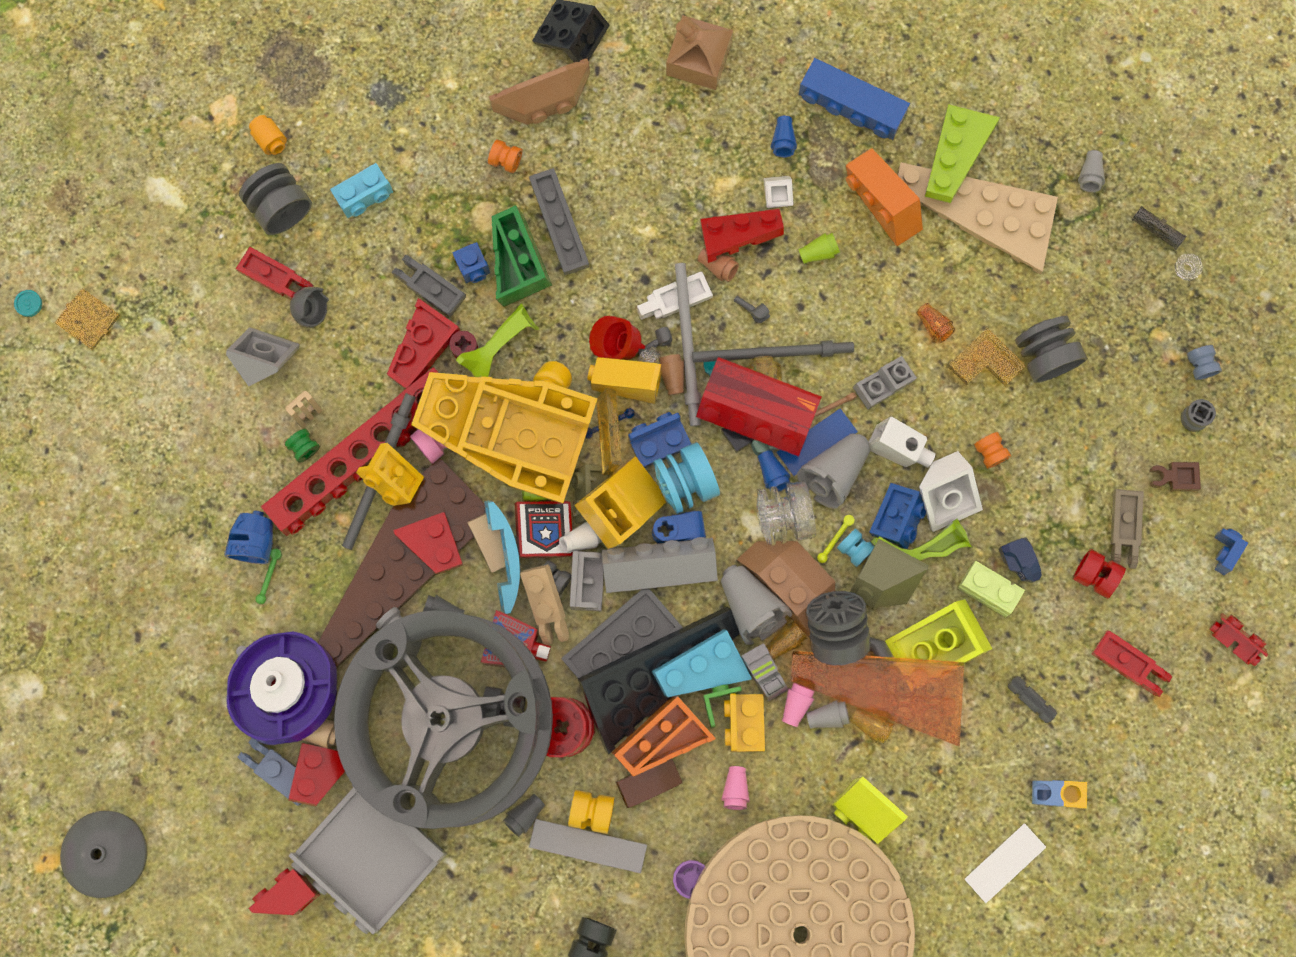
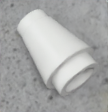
M588 522L583 523L559 539L560 547L564 553L593 549L602 542Z

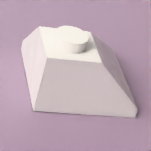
M958 451L932 463L919 488L929 525L933 532L948 526L957 518L961 520L983 510L972 466Z

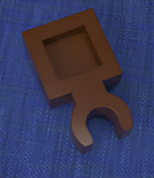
M1171 462L1169 470L1160 465L1149 469L1151 473L1156 472L1161 476L1160 481H1152L1150 483V486L1153 488H1160L1166 483H1170V491H1199L1201 489L1199 462Z

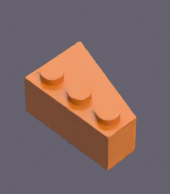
M873 148L846 164L847 177L845 179L848 186L857 192L896 246H899L923 230L920 198Z

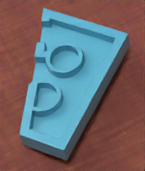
M725 629L652 671L666 697L752 679L728 631Z

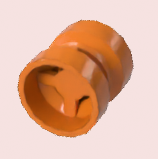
M496 139L488 156V164L495 167L501 165L505 171L515 173L520 164L523 149L517 146L509 147L504 141Z
M994 432L974 444L977 452L982 453L984 457L983 463L987 469L1011 457L1009 450L1001 444L1002 438L999 432Z

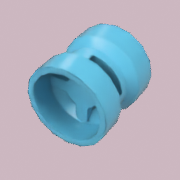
M854 529L838 545L837 549L842 554H847L850 557L851 563L857 568L870 555L874 545L871 542H866L862 538V534L857 529Z

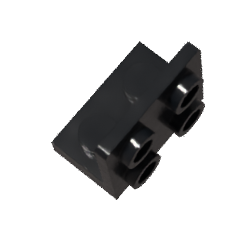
M556 0L532 41L535 45L565 51L573 62H580L586 58L589 61L610 25L593 5Z

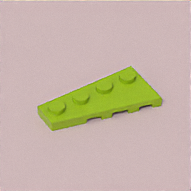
M948 104L925 197L948 203L952 202L969 170L977 160L979 153L987 143L989 136L997 126L1000 117Z

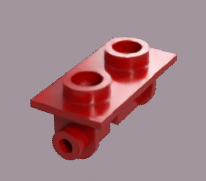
M1221 613L1220 616L1223 622L1220 624L1216 621L1209 628L1213 632L1212 636L1227 648L1234 641L1238 642L1239 644L1232 652L1247 665L1256 666L1261 660V657L1258 656L1260 653L1266 657L1268 656L1267 649L1264 648L1267 645L1265 641L1255 633L1251 636L1242 629L1244 624L1232 614L1227 617Z

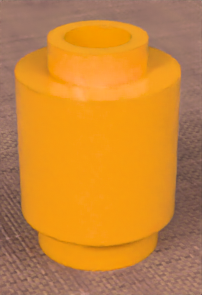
M260 115L250 122V135L266 155H277L285 149L287 138L271 118H267L266 115Z

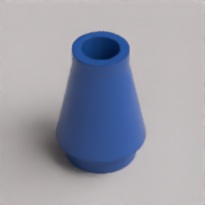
M789 116L777 118L771 149L774 155L778 157H790L794 154V150L797 149L792 118Z
M768 450L761 453L757 458L760 462L765 488L769 489L771 493H777L790 486V474L774 456L773 451Z

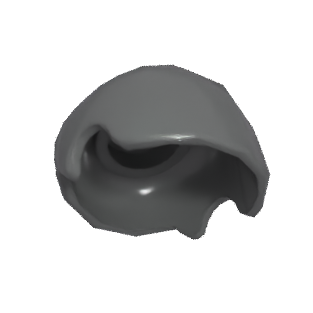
M302 287L292 297L290 311L294 320L302 327H316L324 321L329 299L322 293L323 288Z

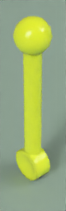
M852 515L844 517L841 528L823 553L817 555L819 563L827 562V555L848 526L854 524L855 519Z

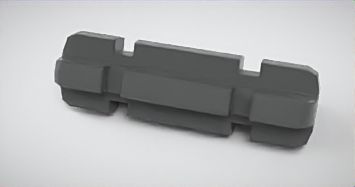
M1020 676L1014 677L1009 682L1008 688L1014 694H1019L1018 698L1034 713L1038 712L1039 717L1045 723L1051 722L1056 717L1057 711L1051 705L1047 706L1045 704L1046 701L1033 688L1027 687L1025 685L1026 682Z

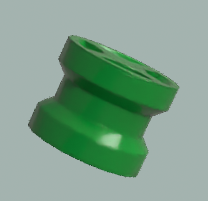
M306 428L295 432L285 442L286 448L295 453L294 458L298 463L311 458L320 448L316 441L311 440L310 433Z

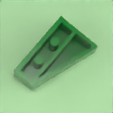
M515 205L491 216L493 250L495 251L494 271L497 284L496 300L505 307L552 286L527 221L520 209Z

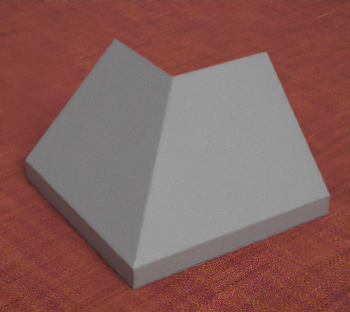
M249 327L227 349L226 355L249 387L278 372L299 349L300 344Z

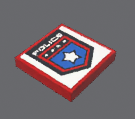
M556 501L514 503L519 558L573 557V552L564 553L559 544L560 537L572 531L570 501H564L563 504Z

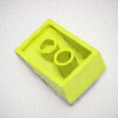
M966 599L950 604L885 640L911 691L992 650Z
M863 776L854 779L831 805L836 809L833 814L845 825L848 822L852 823L859 833L867 837L874 844H879L908 817Z

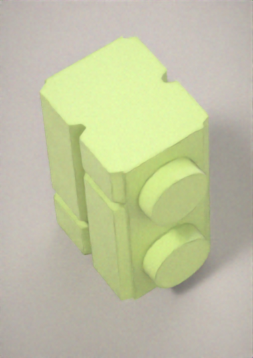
M977 561L969 567L957 588L1005 618L1013 612L1025 591L1016 584L1011 585V581Z

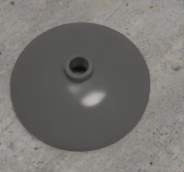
M115 811L93 812L79 819L67 832L60 852L62 871L69 884L78 892L94 898L113 897L128 890L141 876L147 860V843L140 827L128 816ZM96 849H100L102 852V856L98 860L94 857Z

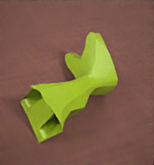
M521 303L498 328L484 347L462 353L457 357L456 361L471 371L474 377H489L494 356L508 341L526 327H532L534 330L540 329L529 317Z
M958 518L931 540L911 550L899 548L880 536L874 537L870 541L875 546L878 539L918 560L928 557H946L958 548H973Z

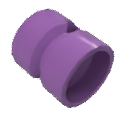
M688 860L677 866L673 874V883L681 896L690 899L698 877L705 867L704 864L695 860Z

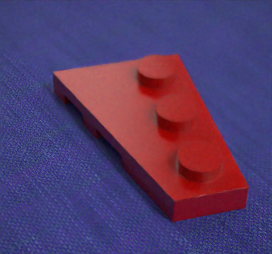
M780 209L700 219L708 263L717 260L716 256L728 252L729 255L739 252V247L747 244L758 245L784 235V225Z

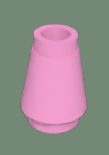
M793 683L792 688H788L782 721L798 727L799 722H801L814 701L813 694L815 691Z
M739 766L729 767L721 798L724 801V808L731 810L747 809V803L750 800L746 768Z

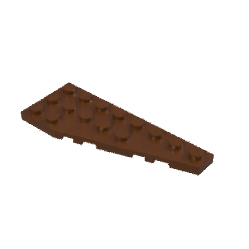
M441 458L437 459L422 473L424 478L411 502L392 507L318 641L332 657L336 669L378 630L376 623L385 613L394 607L398 609L403 607L436 575L394 534L393 530L444 512L459 553L474 539L467 522L485 514V504Z

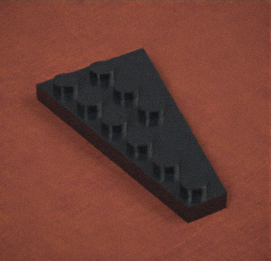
M729 607L720 609L577 678L603 747L608 754L616 748L615 745L624 736L629 737L635 731L634 727L646 716L650 717L671 698L663 694L652 673L653 670L723 629L728 631L732 641L740 634L732 610Z

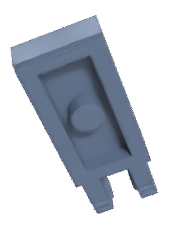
M251 738L248 743L253 749L264 754L265 757L260 764L254 761L247 753L241 752L238 758L252 768L256 775L288 798L296 766L275 750L268 749L261 742ZM293 802L297 806L301 805V803Z

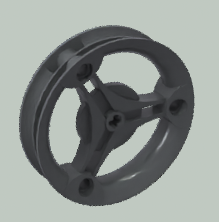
M445 610L418 612L397 619L375 633L361 647L348 666L338 691L335 706L334 728L337 750L343 768L354 788L365 801L386 817L418 828L437 829L474 825L504 812L521 798L534 782L545 761L550 745L553 722L552 702L549 688L539 663L531 651L513 633L492 621L459 612ZM439 636H455L484 646L497 656L512 678L507 686L505 695L480 697L469 683L460 678L443 675L433 677L416 657L422 640ZM397 646L398 654L393 659V652L395 647ZM408 665L421 682L416 687L403 671ZM384 671L390 672L393 675L406 700L402 710L401 723L405 740L411 748V756L402 785H394L383 772L375 757L369 734L371 700ZM524 698H526L527 709L523 713L520 708V703ZM504 703L506 715L485 718L484 706ZM510 721L519 730V735L511 759L500 776L488 788L474 797L455 803L441 804L432 792L446 763L458 761L471 753L479 743L485 729ZM425 760L430 761L421 786L416 785ZM412 794L416 800L413 808L410 803V796Z

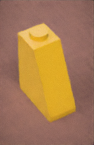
M597 357L596 364L590 365L587 381H591V388L594 391L655 404L661 382V364Z

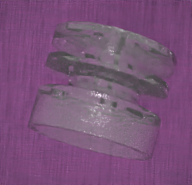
M804 480L787 483L785 497L780 496L776 486H771L770 500L765 488L757 489V517L760 530L768 546L776 545V532H778L781 543H787V530L791 529L797 541L816 537L812 502Z

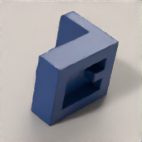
M477 242L452 252L466 284L469 282H480L486 278V275L490 274L489 266Z
M1223 528L1214 536L1215 539L1226 545L1222 547L1215 558L1218 564L1214 570L1222 575H1226L1233 570L1248 542L1243 540V536L1237 531Z

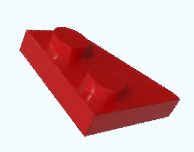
M444 512L393 530L394 534L437 575L463 566Z

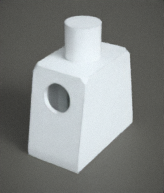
M889 417L877 424L869 440L871 452L904 467L917 462L928 468L935 458V453L924 447L927 441L926 436L893 417Z

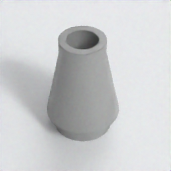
M1091 150L1087 152L1086 160L1079 175L1078 182L1080 188L1086 192H1097L1105 184L1103 154L1100 151Z
M836 700L816 710L807 712L810 729L844 728L843 725L850 724L845 701L838 702Z

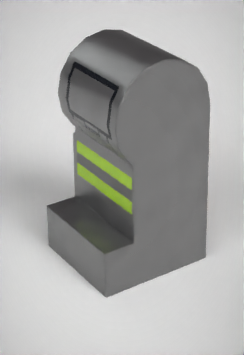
M764 643L741 656L747 670L767 701L788 691Z

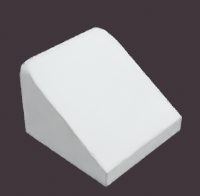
M790 176L763 179L767 208L793 206L792 179Z

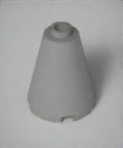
M849 434L804 464L797 472L798 480L806 492L811 489L816 494L814 499L828 508L836 509L841 506L846 500L870 453L868 440L860 434Z
M732 565L722 573L721 584L741 638L746 645L755 644L752 639L760 637L761 640L770 637L787 623L786 615L792 616L789 607L744 566L737 567Z

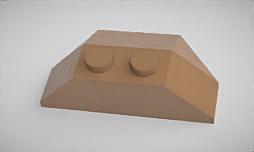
M586 58L580 62L571 63L509 87L498 94L489 96L493 112L526 125L541 123L556 113L564 114L569 112L572 107L576 106L589 78V61Z
M756 541L736 561L789 607L792 612L790 618L810 638L806 616L807 605L819 595L835 591V580L798 541Z

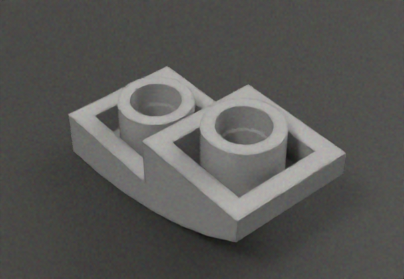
M901 356L881 367L876 373L856 383L853 389L866 408L870 409L915 381L917 377Z

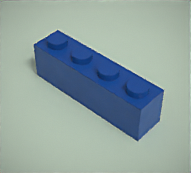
M816 58L811 63L799 89V95L806 102L823 106L829 113L846 117L852 124L858 127L864 126L873 130L874 134L878 137L891 140L894 139L910 105L909 102Z

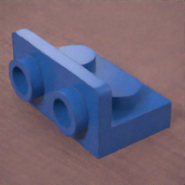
M671 412L657 417V422L647 426L646 423H643L631 429L632 433L628 434V440L637 459L644 468L653 465V461L658 458L665 460L667 454L674 456L680 453L681 448L691 444L681 423L679 413L672 415Z
M890 483L869 533L874 537L880 536L886 541L895 543L900 548L908 549L909 545L916 538L920 519L926 515L921 492Z

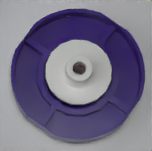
M294 631L265 635L254 641L237 658L227 681V709L232 721L244 734L267 745L298 742L311 735L327 719L337 697V669L332 657L315 640Z

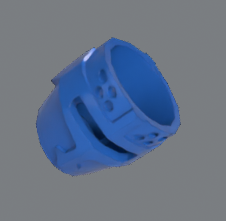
M254 510L253 514L240 513L229 532L224 557L255 564L269 563L273 546V521L263 517L264 513Z

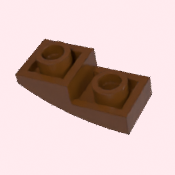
M669 759L667 762L634 777L630 774L616 781L626 808L638 805L683 783L673 759Z

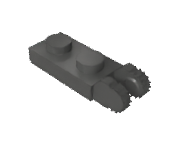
M405 255L402 260L406 266L416 271L414 275L409 277L397 268H394L392 274L406 284L413 292L448 317H451L466 298V294L423 263L421 265L408 255Z

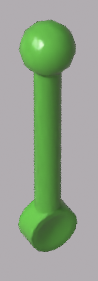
M279 549L271 550L270 556L272 559L261 592L255 599L258 604L266 602L265 594L276 562L282 557V552Z

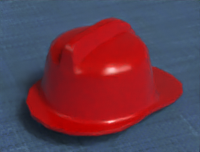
M603 316L598 319L593 325L589 336L590 349L599 358L630 360L636 356L639 349H645L646 347L641 343L642 339L639 329L633 326L627 319L615 316Z

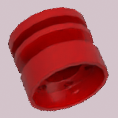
M551 697L553 713L552 734L546 756L562 758L582 753L591 744L595 734V723L589 708L583 702L574 698ZM561 721L569 722V726L566 728L567 732H560V728L563 726Z

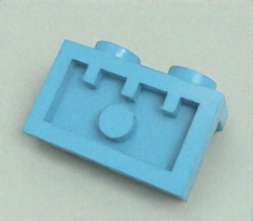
M377 163L330 189L347 219L351 216L361 215L366 211L367 207L374 203L385 201L393 193L389 181L385 178Z

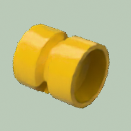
M575 790L568 826L585 829L587 826H590L594 832L608 834L615 797L598 795L596 798H593L589 792Z

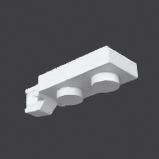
M703 272L687 277L690 307L713 297ZM674 282L654 290L651 295L647 296L648 302L637 306L640 319L642 320L655 315L656 319L665 318L679 312L677 283Z

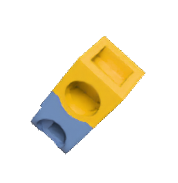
M1032 781V804L1086 809L1087 782Z

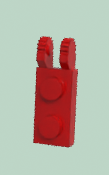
M250 246L236 267V271L282 297L285 295L290 300L295 294L294 291L288 289L292 282H295L300 287L314 286L308 280L297 275L294 270Z
M1109 630L1105 631L1091 653L1097 659L1157 697H1160L1163 691L1158 685L1146 679L1148 674L1151 672L1167 683L1172 679L1170 673L1155 664L1156 661Z

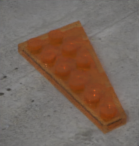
M793 651L792 682L960 747L964 662L865 656L854 663L830 665L816 659L812 652Z

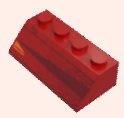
M718 357L702 396L696 417L799 456L822 396Z

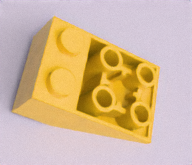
M635 456L574 506L609 549L626 540L667 501L657 483Z

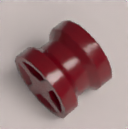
M468 331L456 332L450 339V349L456 359L462 353L479 349L476 338Z

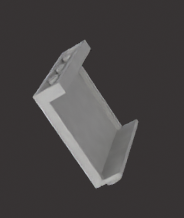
M353 786L350 792L295 853H290L289 857L294 861L291 865L303 876L307 873L315 880L312 885L320 893L326 895L328 892L335 899L333 904L339 911L345 915L349 912L357 919L354 924L363 933L368 934L371 932L372 934H377L447 853L420 828L396 822L381 814L365 801Z

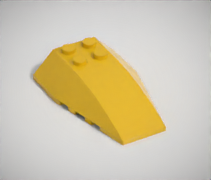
M430 372L412 426L508 486L563 504L598 398L546 381H521V379L510 378L509 380L495 379L484 376L469 377L467 375Z

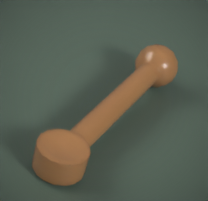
M855 392L817 410L814 419L833 408L856 399Z

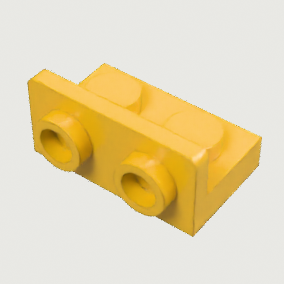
M388 443L380 444L369 465L359 467L356 472L367 486L374 488L386 503L393 506L410 503L424 478Z
M730 693L729 700H724V717H730V729H725V746H730V752H765L763 694Z

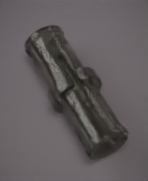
M1143 206L1140 207L1132 218V221H1135L1151 232L1150 236L1153 238L1157 236L1175 250L1178 249L1186 238V235L1168 225L1166 219L1162 218L1161 220Z

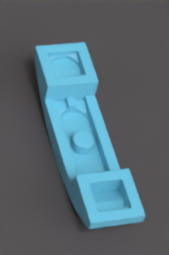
M488 500L484 501L488 529L492 531L500 529L508 581L497 583L501 611L508 614L513 609L519 588V554L514 534L507 519L493 501Z

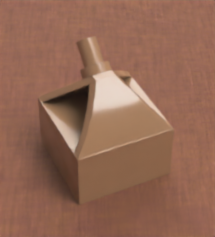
M682 15L681 21L676 25L677 33L666 61V75L716 90L732 45L733 30Z

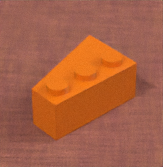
M672 696L611 753L634 777L716 738L678 696Z

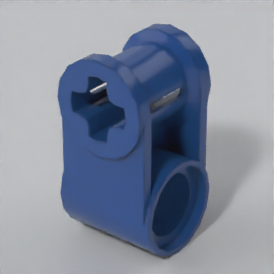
M691 511L679 515L661 517L655 521L652 529V538L657 544L670 540L680 542L693 540L697 537L706 538L702 511ZM661 526H666L667 530H671L668 537H664V534L659 532Z

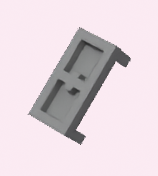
M573 551L570 593L571 610L602 612L604 570L601 553Z

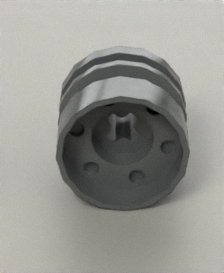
M282 163L270 164L255 172L244 182L238 195L251 213H255L256 221L268 235L280 234L292 228L307 215L312 206V201L300 185H296L295 178L290 174L285 164Z
M1060 316L1039 322L1015 339L1017 347H1025L1020 352L1022 357L1036 356L1026 366L1034 383L1044 382L1063 375L1087 361L1088 358L1080 342L1066 343L1076 334L1073 328H1067L1071 324L1068 316Z
M832 591L819 595L807 605L806 616L810 630V643L812 653L816 659L830 665H846L857 662L870 651L871 641L869 627L867 626V609L862 597L852 592Z

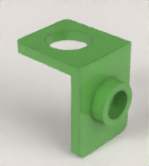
M728 684L712 688L713 693L703 695L711 729L715 728V722L709 700L729 696L730 693H741V686L729 689Z

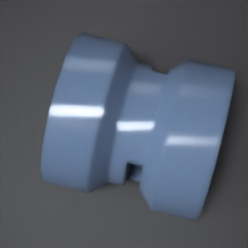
M1213 345L1203 346L1187 353L1189 362L1195 366L1193 370L1195 380L1206 379L1222 372L1220 364L1214 361L1216 352Z

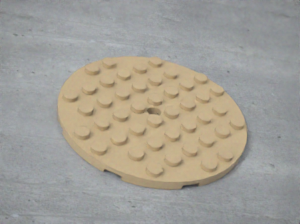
M804 815L781 816L754 824L728 840L706 864L693 888L687 907L684 932L686 957H913L915 944L914 917L910 899L907 898L899 873L887 856L867 837L852 828L826 818ZM804 926L807 930V938L803 942L798 943L793 937L794 929Z

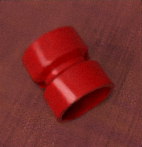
M1090 548L1079 563L1072 579L1085 587L1092 585L1094 592L1109 599L1120 584L1126 568L1113 560L1106 562L1104 555ZM1100 572L1104 575L1102 578L1098 576Z

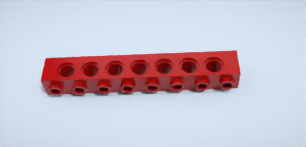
M434 367L261 506L284 535L288 536L290 533L291 535L298 533L305 526L304 522L311 516L316 517L326 509L328 502L333 498L335 500L341 498L348 491L347 487L354 481L360 482L363 480L356 472L359 467L368 466L380 444L385 443V441H377V436L382 431L390 432L393 425L390 423L395 412L398 413L406 393L415 396L416 399L409 413L411 420L406 429L402 430L395 448L397 446L403 447L411 441L410 435L418 430L412 426V422L430 372L438 373ZM359 449H368V455L365 458L356 459V452ZM338 466H347L346 473L343 476H334V471ZM317 483H325V489L322 493L313 494V487ZM297 500H302V509L298 512H292V504Z

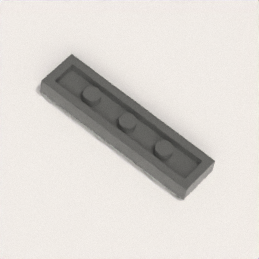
M552 168L529 176L564 276L589 268L590 265L555 169Z

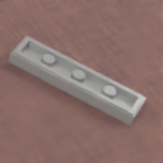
M536 819L529 848L641 873L647 845Z

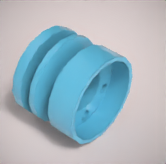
M698 442L680 449L682 460L680 463H677L671 454H667L666 459L669 468L665 467L660 458L653 461L659 488L665 500L672 506L676 514L683 512L681 498H683L688 508H692L693 499L691 494L695 492L702 502L720 495L715 475Z

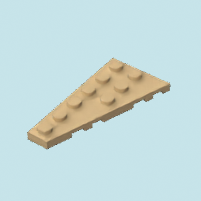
M900 163L898 176L920 198L921 206H926L938 213L937 216L942 219L952 221L959 225V228L993 248H999L1011 255V258L1019 263L1021 261L1032 267L1036 273L1042 274L1058 197L966 177L952 202L948 203L925 197L931 169Z

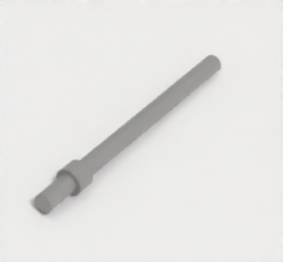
M686 263L675 264L687 389V393L684 394L685 405H688L690 426H700V418H697L696 415L701 402V392L697 390L695 363L692 361L694 347Z

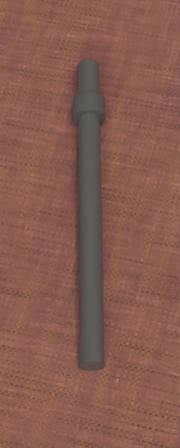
M832 340L820 341V344L695 351L692 352L693 363L717 361L718 357L725 360L806 355L833 357V354L853 353L854 343H833Z
M408 393L405 394L398 413L395 412L390 423L393 425L385 441L394 449L402 430L406 429L410 418H408V415L416 399L415 396ZM366 487L342 546L344 548L353 549L377 492L374 488Z

